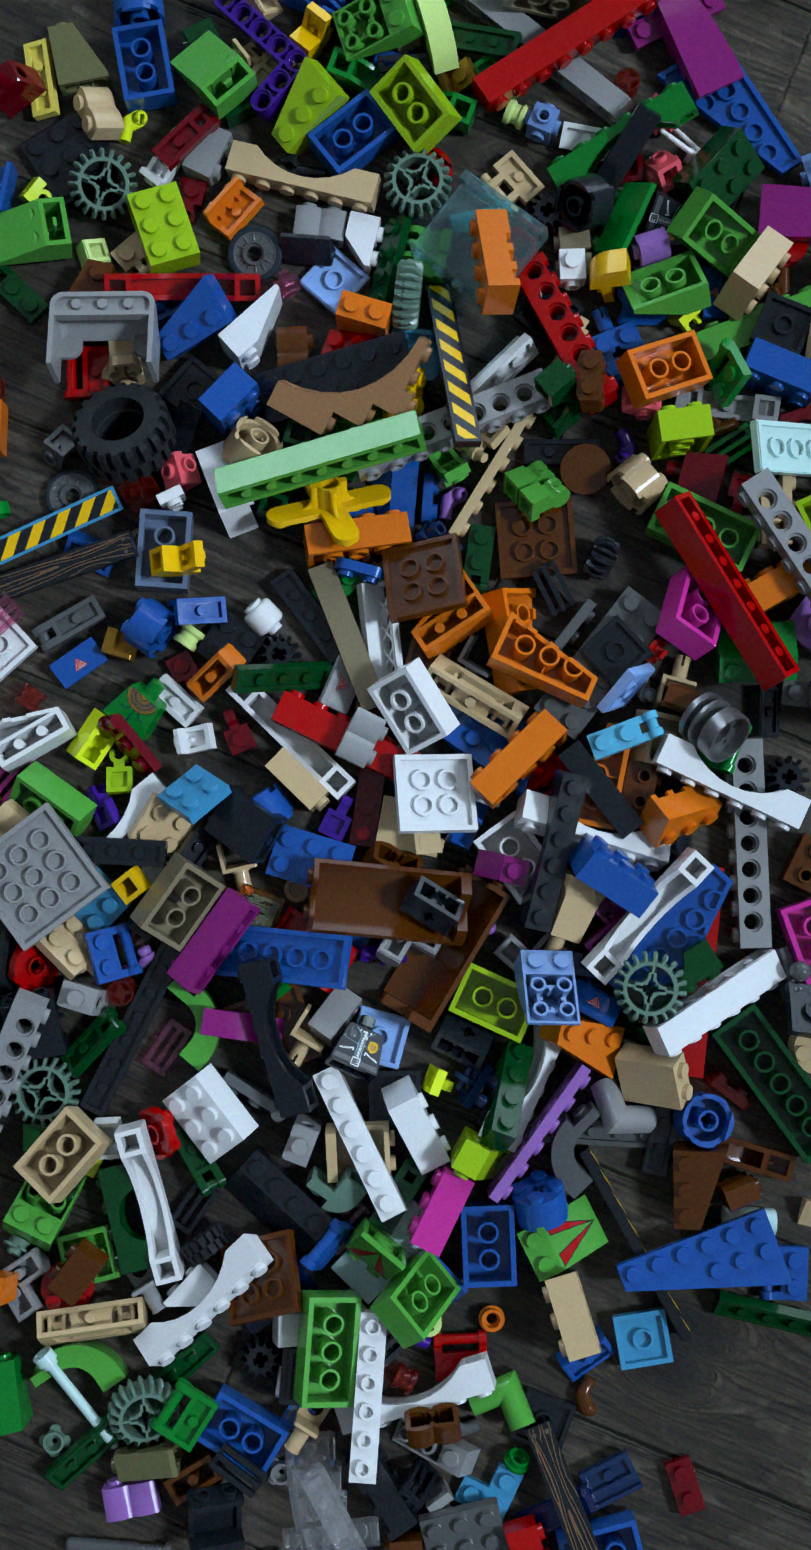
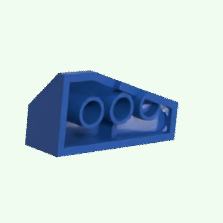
M416 461L405 464V467L395 472L390 470L381 474L378 479L370 481L371 485L381 484L391 489L390 501L382 506H376L378 515L385 514L389 510L407 511L412 543L419 462Z

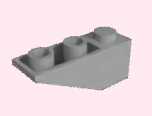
M401 1418L392 1438L393 1441L458 1478L472 1473L481 1450L464 1439L450 1445L435 1443L423 1449L411 1448L408 1444L405 1421H402Z

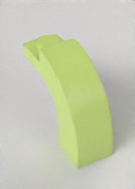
M415 0L425 31L424 37L427 53H429L428 60L434 74L437 75L459 68L455 38L445 1Z

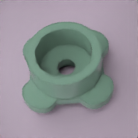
M11 1235L8 1241H3L7 1247L6 1252L18 1258L22 1254L27 1253L30 1245L29 1242L15 1235Z
M58 1424L51 1425L50 1431L39 1438V1444L52 1457L59 1456L62 1448L69 1446L71 1443V1437L65 1435Z

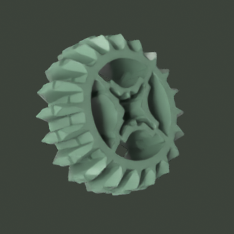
M99 148V156H96L94 150L90 149L89 155L91 158L89 160L82 153L80 158L84 163L81 165L77 161L73 162L74 167L79 169L78 172L69 171V175L76 177V181H68V186H76V190L69 193L70 197L78 195L80 198L75 201V206H79L83 202L86 206L82 209V213L86 214L90 208L93 210L91 218L95 219L97 212H101V220H106V212H109L111 218L115 219V209L123 215L125 210L121 205L125 204L127 206V194L134 193L129 191V189L138 186L136 182H129V178L136 176L135 172L129 174L126 172V169L131 166L130 162L122 166L120 162L124 156L119 155L114 160V150L111 149L108 157L104 156V148ZM104 162L99 176L84 174L85 169L89 165ZM112 166L121 174L124 187L113 183L111 180ZM105 172H107L105 177L106 183L113 188L108 190L105 188V192H101L99 198L100 187L96 182L90 181V179L96 181L98 178L101 180V177H104ZM81 181L94 188L95 196L93 203L85 196ZM111 192L121 195L115 204L107 207L101 206L106 193Z
M425 148L421 153L412 150L410 155L406 150H403V158L401 159L395 155V164L389 163L387 165L389 172L384 173V180L387 182L383 184V189L388 191L386 199L392 200L391 207L393 209L400 206L399 214L402 215L406 210L409 211V218H413L414 213H418V217L422 219L423 212H427L429 216H432L433 208L440 211L442 209L441 202L447 203L448 201L446 194H450L452 187L449 186L452 183V177L448 175L450 169L448 166H443V158L436 160L435 151L428 156ZM411 167H419L417 170L409 169ZM429 171L433 172L439 182L438 188L432 186V182L427 179ZM398 178L408 187L406 196L397 187ZM422 179V185L420 186L419 184V186L413 188V182L415 181L417 184V180L420 181ZM419 196L427 197L423 200H415Z
M401 259L397 266L392 325L394 328L403 331L415 330L418 327L424 265L422 261H415L416 259Z
M643 951V960L640 961L638 956L633 954L632 958L635 963L631 965L628 960H624L623 964L628 970L625 971L620 968L617 970V973L623 976V979H614V984L622 986V988L614 990V995H623L622 998L617 1000V1004L623 1005L627 1003L628 1005L624 1008L623 1013L628 1014L631 1010H634L632 1020L634 1021L638 1019L639 1014L643 1015V1024H647L648 1016H652L653 1023L658 1024L657 1015L660 1014L664 1021H668L666 1011L669 1010L673 1015H676L677 1010L673 1007L674 1003L681 1007L684 1004L682 1000L677 998L678 995L687 996V991L679 989L680 986L687 985V981L677 979L684 974L683 970L680 969L674 972L673 969L678 963L674 960L667 965L666 962L669 958L667 954H664L661 961L657 960L658 951L653 952L652 959H648L647 951ZM649 966L648 974L644 979H629L637 969ZM658 967L670 975L673 987L666 986L657 980ZM653 974L654 986L658 985L659 989L652 990L649 1000H647L646 989L643 990L642 986L648 985ZM627 988H632L643 994V1007L638 1006L632 1001ZM671 995L664 1005L651 1009L652 1002L656 996Z
M49 1057L43 1058L42 1063L40 1059L32 1060L33 1065L29 1062L27 1070H20L18 1077L22 1079V1082L16 1094L17 1098L12 1099L11 1102H13L12 1104L18 1103L20 1106L15 1110L16 1114L22 1111L25 1112L22 1117L23 1121L32 1117V1126H36L40 1119L42 1128H45L48 1122L52 1123L66 1106H71L70 1104L78 1105L80 1102L79 1099L73 1097V1095L81 1093V1089H74L73 1085L80 1083V1079L72 1080L70 1077L72 1072L65 1071L67 1063L64 1062L60 1067L58 1066V1057H55L51 1064ZM36 1071H48L41 1083L28 1081ZM55 1074L63 1082L65 1094L56 1087ZM47 1085L49 1088L47 1091L50 1090L51 1093L44 1097L40 1089ZM26 1090L35 1098L34 1107L27 1099ZM49 1100L63 1102L58 1110L43 1112Z
M150 1374L146 1380H143L140 1375L135 1382L128 1378V1385L126 1387L119 1385V1393H112V1401L108 1402L107 1419L110 1422V1429L116 1434L118 1440L124 1439L126 1445L134 1441V1445L138 1448L141 1442H145L147 1446H149L152 1440L159 1443L161 1434L152 1429L150 1423L154 1417H158L174 1389H172L169 1382L164 1383L161 1377L154 1380ZM180 1404L177 1405L167 1421V1424L172 1428L176 1424L175 1421L179 1419L178 1410H180ZM143 1406H145L144 1416H142Z

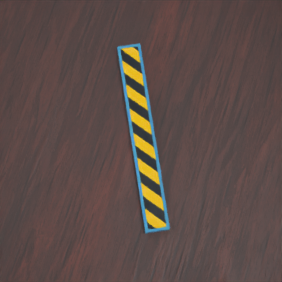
M114 486L107 487L0 536V565L123 510L124 507Z

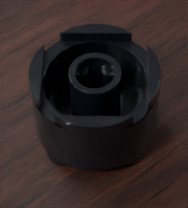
M588 173L561 184L556 191L554 201L555 209L560 212L562 219H559L561 224L567 230L578 233L609 222L614 208L615 188L613 185L608 184L603 177L595 173Z

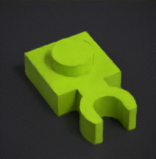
M111 749L109 757L114 767H106L107 795L131 794L133 789V767L126 766L130 758L124 753L123 758L116 759L115 751Z

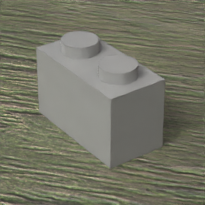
M220 127L214 133H210L184 159L182 163L184 174L193 179L205 181L208 186L212 187L215 180L219 181L224 171L223 164L229 156L233 143L232 133Z

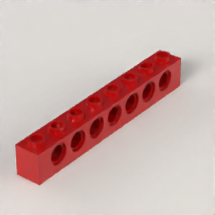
M523 224L510 230V242H507L513 243V261H516L518 268L516 278L520 279V289L557 356L564 364L569 363L575 369L577 382L580 375L576 360L582 350H593L596 347L589 333H583L581 327L584 324L577 312L573 314L569 307L572 306L571 300L566 292H560L558 286L561 284L554 271L550 273L546 266L549 265V262L544 252L540 251L538 253L535 247L538 243L531 230L527 232ZM523 254H529V256L524 259L519 258ZM540 274L537 279H530L533 275ZM547 294L552 295V297L547 300L542 299V297ZM557 315H564L560 320H553ZM570 335L576 336L572 341H565V338ZM607 375L603 386L605 392L604 408L618 401L616 391L619 389V386L613 375L609 377Z

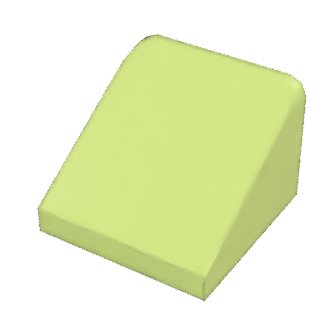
M105 238L81 240L76 247L82 268L88 259L107 263L112 262Z

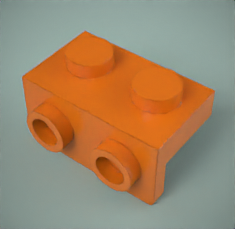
M235 176L224 186L218 196L207 205L203 215L210 227L231 241L233 236L240 229L244 228L265 204L259 196L243 185L240 178Z

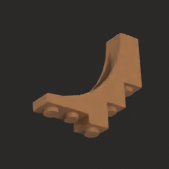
M424 336L419 337L409 354L394 370L378 381L360 389L345 392H320L302 388L286 380H279L267 405L320 435L333 430L338 421V418L335 417L336 414L361 426L373 421L377 410L374 408L375 405L394 416L412 411L417 404L414 401L417 394L409 390L408 387H414L420 376L417 370L421 362L426 363L433 351L430 348L432 341Z

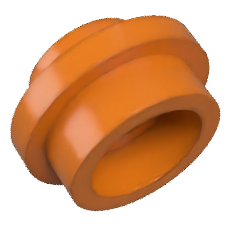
M487 1305L479 1313V1324L487 1332H496L503 1327L505 1316L500 1307ZM491 1313L496 1315L494 1322H489L486 1319Z

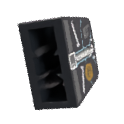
M656 188L641 233L662 227L666 231L685 202ZM666 231L671 245H682Z
M361 1015L358 1024L349 1022L325 1058L324 1064L369 1084L377 1077L384 1039L382 1035L373 1031L376 1020L369 1015Z

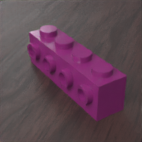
M228 887L226 891L221 893L216 905L211 912L207 913L201 922V926L188 940L180 955H177L172 960L167 974L188 992L200 995L261 909L240 892Z

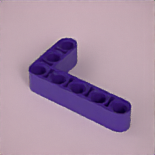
M214 0V4L221 15L277 64L275 69L251 96V105L258 116L264 121H271L280 114L300 69H295L296 65L302 63L307 55L246 0H232L227 6L224 5L230 0ZM249 16L246 21L241 22L244 17ZM268 31L265 36L259 37L261 33ZM286 47L284 51L277 53L280 48ZM287 82L283 88L278 89L281 83ZM269 102L267 107L261 108L263 103Z

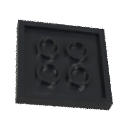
M74 111L20 145L39 177L47 183L46 188L52 197H64L66 209L80 199L78 195L74 197L69 195L70 192L76 190V186H68V181H76V177L70 176L69 171L78 172L79 170L74 167L73 162L77 161L82 165L84 163L80 158L82 153L89 160L91 158L89 155L90 149H93L95 155L99 156V148H104V156L108 157V153L112 149L107 140H90L86 132L82 129V119L77 111ZM114 153V156H113V159H114V160L117 159V156H116L115 153ZM104 162L89 165L85 169L84 174L99 176ZM114 166L111 168V180L121 175ZM105 172L104 177H101V180L97 178L96 181L91 179L90 181L96 182L101 188L107 184L105 178L107 172ZM81 181L85 196L95 191L91 185Z

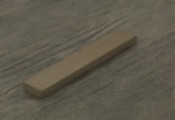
M329 561L308 569L309 576L360 707L367 711L375 710L378 707L367 691V688L378 681V677L334 569L333 562Z

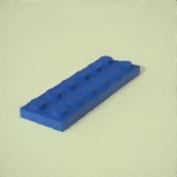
M249 926L214 975L238 978L237 965L249 958L276 953L283 976L281 983L346 990L353 937Z

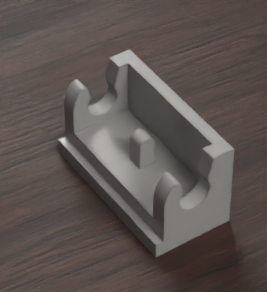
M347 988L346 990L334 989L308 1022V1026L311 1028L310 1032L331 1047L344 1027L361 1008L362 998Z

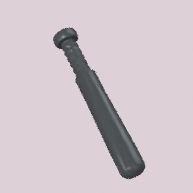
M69 1537L66 1541L65 1550H172L173 1544L172 1542H166L165 1545L141 1544L139 1541Z

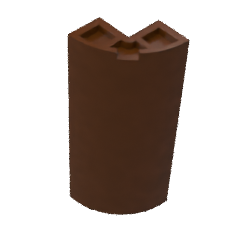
M314 858L313 868L307 869L306 884H310L308 905L303 906L302 921H307L306 932L454 946L464 945L468 932L467 909L472 897V873ZM421 875L466 902L459 922L444 936L399 909L407 889Z
M467 864L464 868L456 865L453 870L454 872L472 873V897L467 909L468 932L464 945L442 944L435 958L410 946L406 953V963H401L394 969L377 998L381 1003L402 1014L407 1020L429 1033L511 895L504 892L507 887L495 880L489 883L473 875L474 868Z

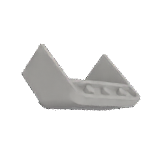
M59 292L51 298L46 365L55 383H60L62 360H72L79 357L83 351V341H134L135 353L140 358L146 359L153 382H159L160 339L157 309L154 297L149 292Z

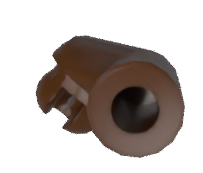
M789 267L777 268L781 272L777 276V282L766 291V297L769 291L781 296L789 293Z
M712 416L715 437H720L739 429L736 417L721 421Z
M587 1374L583 1376L578 1385L574 1398L578 1411L583 1416L590 1417L597 1411V1406L590 1397V1392L596 1380Z

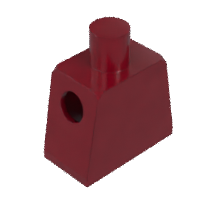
M6 60L0 65V110L12 119L47 91L35 68L13 60Z
M686 452L683 463L672 460L668 461L665 475L679 478L677 485L717 504L729 456Z

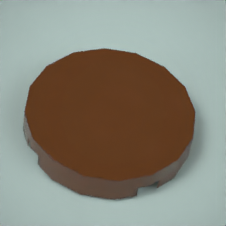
M579 443L566 450L561 458L559 470L561 479L568 489L577 494L587 495L596 493L604 487L607 482V475L611 472V465L603 449L595 444Z

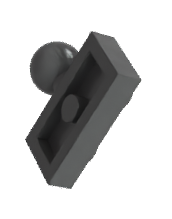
M788 946L774 948L787 976L778 983V989L783 1001H785L784 986L788 982L803 984L802 982L806 981L811 975L810 966L806 962H794L793 955L790 953Z

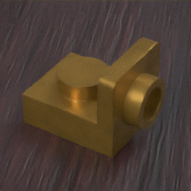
M464 57L459 61V68L437 74L436 76L439 80L438 86L442 91H453L463 95L472 88V79L478 73L471 58Z

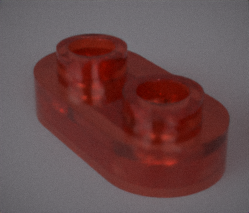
M718 1070L714 1074L709 1071L703 1078V1080L745 1112L751 1105V1102L748 1100L750 1095L739 1086L735 1090L727 1084L729 1079Z

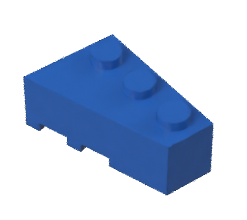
M214 274L204 275L159 332L160 348L168 361L181 357L220 333L238 317Z

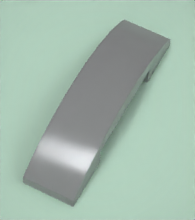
M701 387L700 389L677 396L675 405L676 408L686 407L688 403L697 401L702 402V405L710 404L712 416L721 421L736 417L738 423H750V421L756 419L778 421L781 397L755 394V397L737 395L729 407L720 408L712 391H706L704 387Z

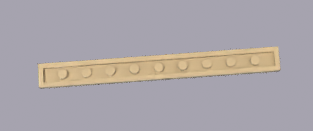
M581 315L580 318L584 324L581 329L584 334H587L589 330L586 329L589 320ZM570 335L565 341H572L576 336ZM557 355L555 356L552 363L559 358ZM530 414L523 421L514 423L510 430L511 432L506 436L447 534L457 533L460 537H464L470 527V524L467 523L471 514L475 516L478 514L484 504L480 501L485 492L487 494L491 493L497 483L493 479L498 471L503 473L510 462L507 455L511 449L517 450L524 439L520 436L524 427L529 430L537 416Z

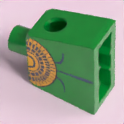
M153 678L147 686L141 681L134 683L106 706L103 712L107 715L121 714L141 740L146 741L151 737L167 707V704L159 697L165 689V685L156 678Z

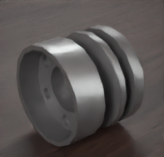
M708 692L697 697L687 707L680 719L678 731L685 740L698 747L699 751L709 760L719 763L732 757L741 748L748 737L751 723L749 718L731 707L720 695Z

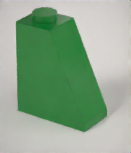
M10 1351L0 1353V1436L23 1431L33 1417L20 1353L11 1355Z

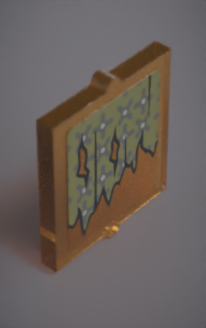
M243 883L239 892L261 909L250 926L274 928L275 923L280 920L279 914L285 899Z

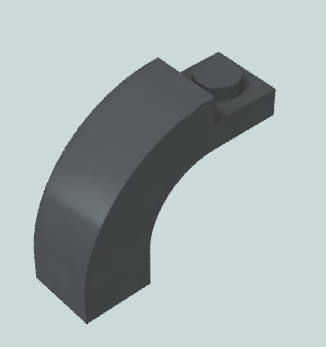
M591 1100L586 1105L581 1104L574 1111L573 1118L566 1112H563L558 1118L560 1121L559 1125L550 1136L549 1152L554 1174L557 1179L562 1180L565 1191L574 1199L593 1181L588 1169L574 1154L575 1143L579 1136L600 1116L597 1106Z

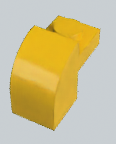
M312 1L306 6L302 25L289 36V39L302 49L308 58L316 59L326 46L333 32V29L330 27L332 16Z
M627 248L601 252L590 261V290L597 289V293H602L605 303L615 302V287L631 285V262Z
M193 540L181 546L161 545L149 550L151 576L175 577L200 573L201 568L205 567L206 559L203 541Z
M134 866L110 885L123 902L128 905L149 890L152 883L139 866Z

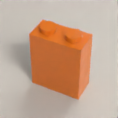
M342 290L335 313L337 330L374 334L376 338L391 333L393 326V304Z

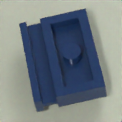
M626 1449L578 1472L596 1511L643 1488V1484Z

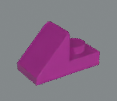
M479 849L473 875L525 887L531 862Z

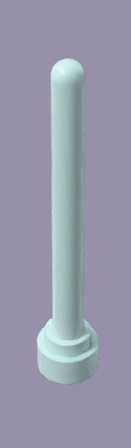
M50 1346L41 1349L34 1356L33 1362L40 1370L49 1371L93 1427L98 1426L101 1418L58 1366L57 1354ZM106 1429L100 1433L106 1443L113 1439V1435H109ZM119 1441L113 1444L111 1449H116L119 1446Z

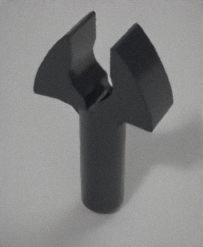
M292 154L280 160L281 165L294 168L287 172L299 176L325 178L328 174L325 168L301 165L299 154Z

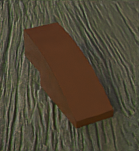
M729 1136L727 1140L720 1143L729 1144L724 1163L790 1183L797 1159L796 1155Z

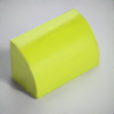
M96 708L93 709L78 731V735L74 737L66 749L73 757L94 770L97 769L115 742V739L108 731H102L99 728L98 720L102 716L107 715Z

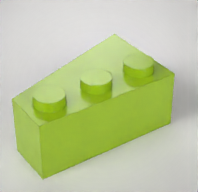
M308 57L304 58L271 133L289 154L301 155L308 147L307 134L342 108L350 99L318 60Z
M465 1126L451 1151V1167L455 1169L453 1173L464 1180H468V1178L475 1181L494 1179L511 1151L506 1150L502 1152L480 1144L481 1137L478 1136V1132Z

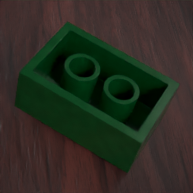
M722 126L671 181L685 202L696 186L714 193L729 207L761 173L765 166L742 128Z

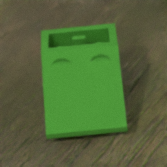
M355 0L332 13L348 62L405 46L425 35L415 0Z
M210 30L170 61L174 69L219 120L258 88L257 77L254 71L239 54Z
M64 197L36 199L0 213V266L72 258V241Z
M85 1175L62 1202L49 1204L25 1181L3 1220L2 1230L50 1252L88 1175Z

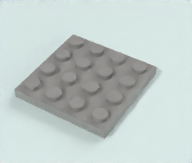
M47 802L0 837V919L23 951L30 949L111 888L58 814Z

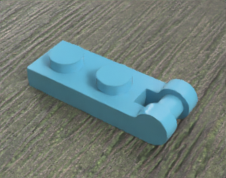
M656 710L645 712L637 717L587 735L586 737L595 760L604 759L665 735L663 727H659L657 722L658 714ZM647 723L650 731L642 734L639 725Z

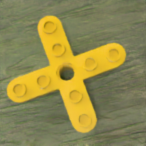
M334 477L303 486L310 498L309 500L271 508L267 511L266 518L269 525L278 529L322 519L334 542L343 547H350L357 543L360 537L359 529L349 512L384 505L391 499V489L388 486L377 484L347 491V478Z

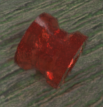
M626 67L617 73L614 85L633 99L638 92L641 77L635 69Z
M26 682L23 686V692L14 699L32 712L38 711V705L45 701L47 696Z
M130 977L114 981L108 988L109 1000L116 1006L127 1005L133 1000L138 990L136 982Z
M400 1362L391 1378L389 1387L393 1389L399 1388L403 1391V1394L409 1396L417 1382L420 1371L417 1369L410 1370L406 1367L405 1363Z

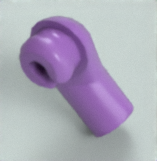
M455 487L442 496L440 520L451 521L453 508L468 497V492L465 488Z
M147 944L137 950L140 956L137 958L138 965H141L143 970L149 966L155 956L154 951H151V947ZM124 965L123 968L128 969V965Z

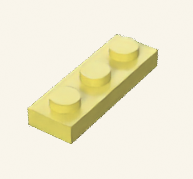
M47 38L23 44L26 65L37 70L47 91L31 103L33 118L40 121L60 115L50 41Z

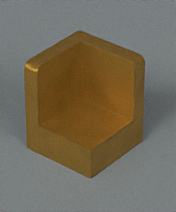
M108 627L101 652L105 655L134 663L138 650L124 641V634Z

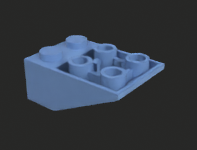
M520 950L514 963L515 982L527 1025L580 1026L581 1021L572 951Z

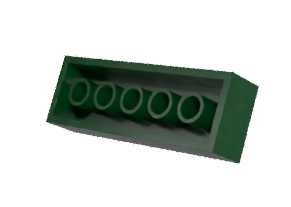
M754 1003L747 1004L740 1009V1013L723 1020L718 1028L709 1030L708 1035L797 1157L805 1164H809L811 1162V1080Z

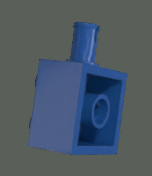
M604 306L600 307L601 311L596 309L591 313L600 334L592 337L596 346L593 350L602 351L608 367L606 368L608 377L613 375L620 388L624 386V383L615 363L619 357L614 358V355L622 356L627 350L643 346L644 343L634 320L618 327L613 326L607 308Z

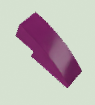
M212 1007L204 1008L201 1035L259 1043L258 1036L252 1028L253 1019L251 1013ZM276 1017L278 1033L282 1041L285 1018Z

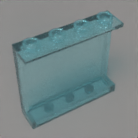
M465 169L460 176V186L415 242L410 239L408 243L411 250L410 254L416 261L426 262L431 266L433 273L440 278L444 276L452 281L451 285L461 293L465 291L470 294L472 301L476 304V289L479 288L478 282H474L473 277L476 259L471 257V244L474 243V238L469 236V221L473 220L475 210H507L511 231L510 242L507 243H513V261H516L518 268L516 278L548 239V227Z

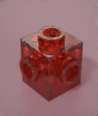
M152 475L147 478L143 476L138 478V481L132 483L125 481L118 489L133 515L140 514V508L153 509L159 503L156 495L162 493Z

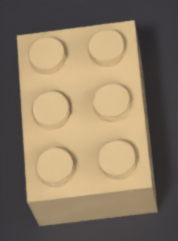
M767 226L734 269L713 304L737 321H739L744 313L749 315L758 303L754 299L758 298L760 300L769 288L766 283L768 282L772 285L781 272L777 269L778 266L783 268L791 257L788 251L793 242L770 226Z
M66 1106L13 1167L49 1204L60 1203L114 1142L78 1106Z
M574 1271L546 1280V1286L542 1287L546 1303L551 1302L554 1313L550 1314L554 1330L559 1329L562 1339L558 1341L562 1357L568 1356L569 1362L601 1353L602 1349L578 1272Z

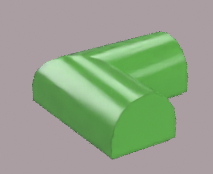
M109 1224L56 1238L62 1264L67 1261L64 1255L72 1244L79 1245L84 1237L110 1256L102 1270L93 1280L94 1284L121 1276L114 1260V1245L111 1243L108 1235Z
M516 1370L496 1377V1387L491 1395L484 1398H477V1396L468 1398L475 1416L501 1406L510 1432L536 1422Z

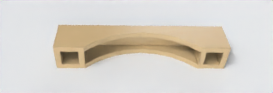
M233 140L225 167L229 178L232 180L237 176L241 179L243 185L245 183L254 184L257 188L265 191L269 189L279 190L281 194L286 196L300 195L311 202L321 200L331 206L339 208L346 206L352 208L355 212L364 214L366 212H375L382 187L380 174L356 168L344 174L325 178L299 176L275 165L264 155L258 145Z

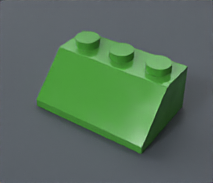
M36 760L17 775L9 799L12 798L30 814L46 802L49 803L73 836H81L91 822L97 808V804Z

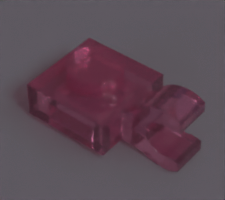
M287 268L278 272L279 280L272 282L273 285L277 284L279 286L281 298H292L301 290L300 280L296 272L289 274Z

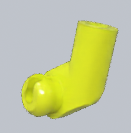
M136 110L123 118L124 130L118 140L120 143L129 145L132 133L146 124L148 116L145 111Z

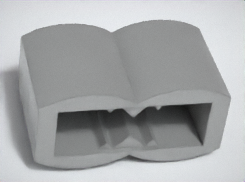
M310 202L296 205L293 233L330 236L336 248H344L347 212L336 206L319 208L316 204Z
M358 706L334 755L362 769L366 764L371 766L377 754L373 750L377 740L383 741L389 729L385 727L387 720Z

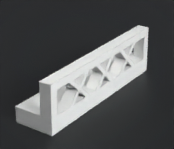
M526 333L520 337L517 335L470 381L472 395L512 380L539 354L532 338Z
M385 580L384 582H378V585L367 583L356 585L361 635L378 680L393 672V666L394 671L403 666L399 622L394 624L390 620L389 623L387 622L389 613L387 596L385 598L384 594Z

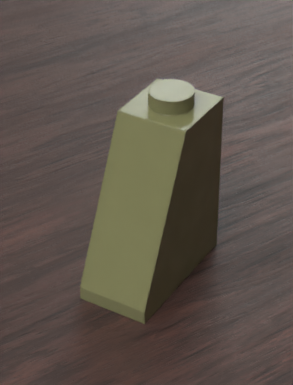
M59 22L54 26L47 27L58 85L63 96L77 94L80 86L112 87L107 69L72 22Z
M160 1437L159 1443L152 1440L149 1446L145 1442H141L138 1448L134 1444L117 1447L113 1457H111V1468L113 1474L117 1473L119 1482L178 1477L185 1459L183 1449L166 1437Z

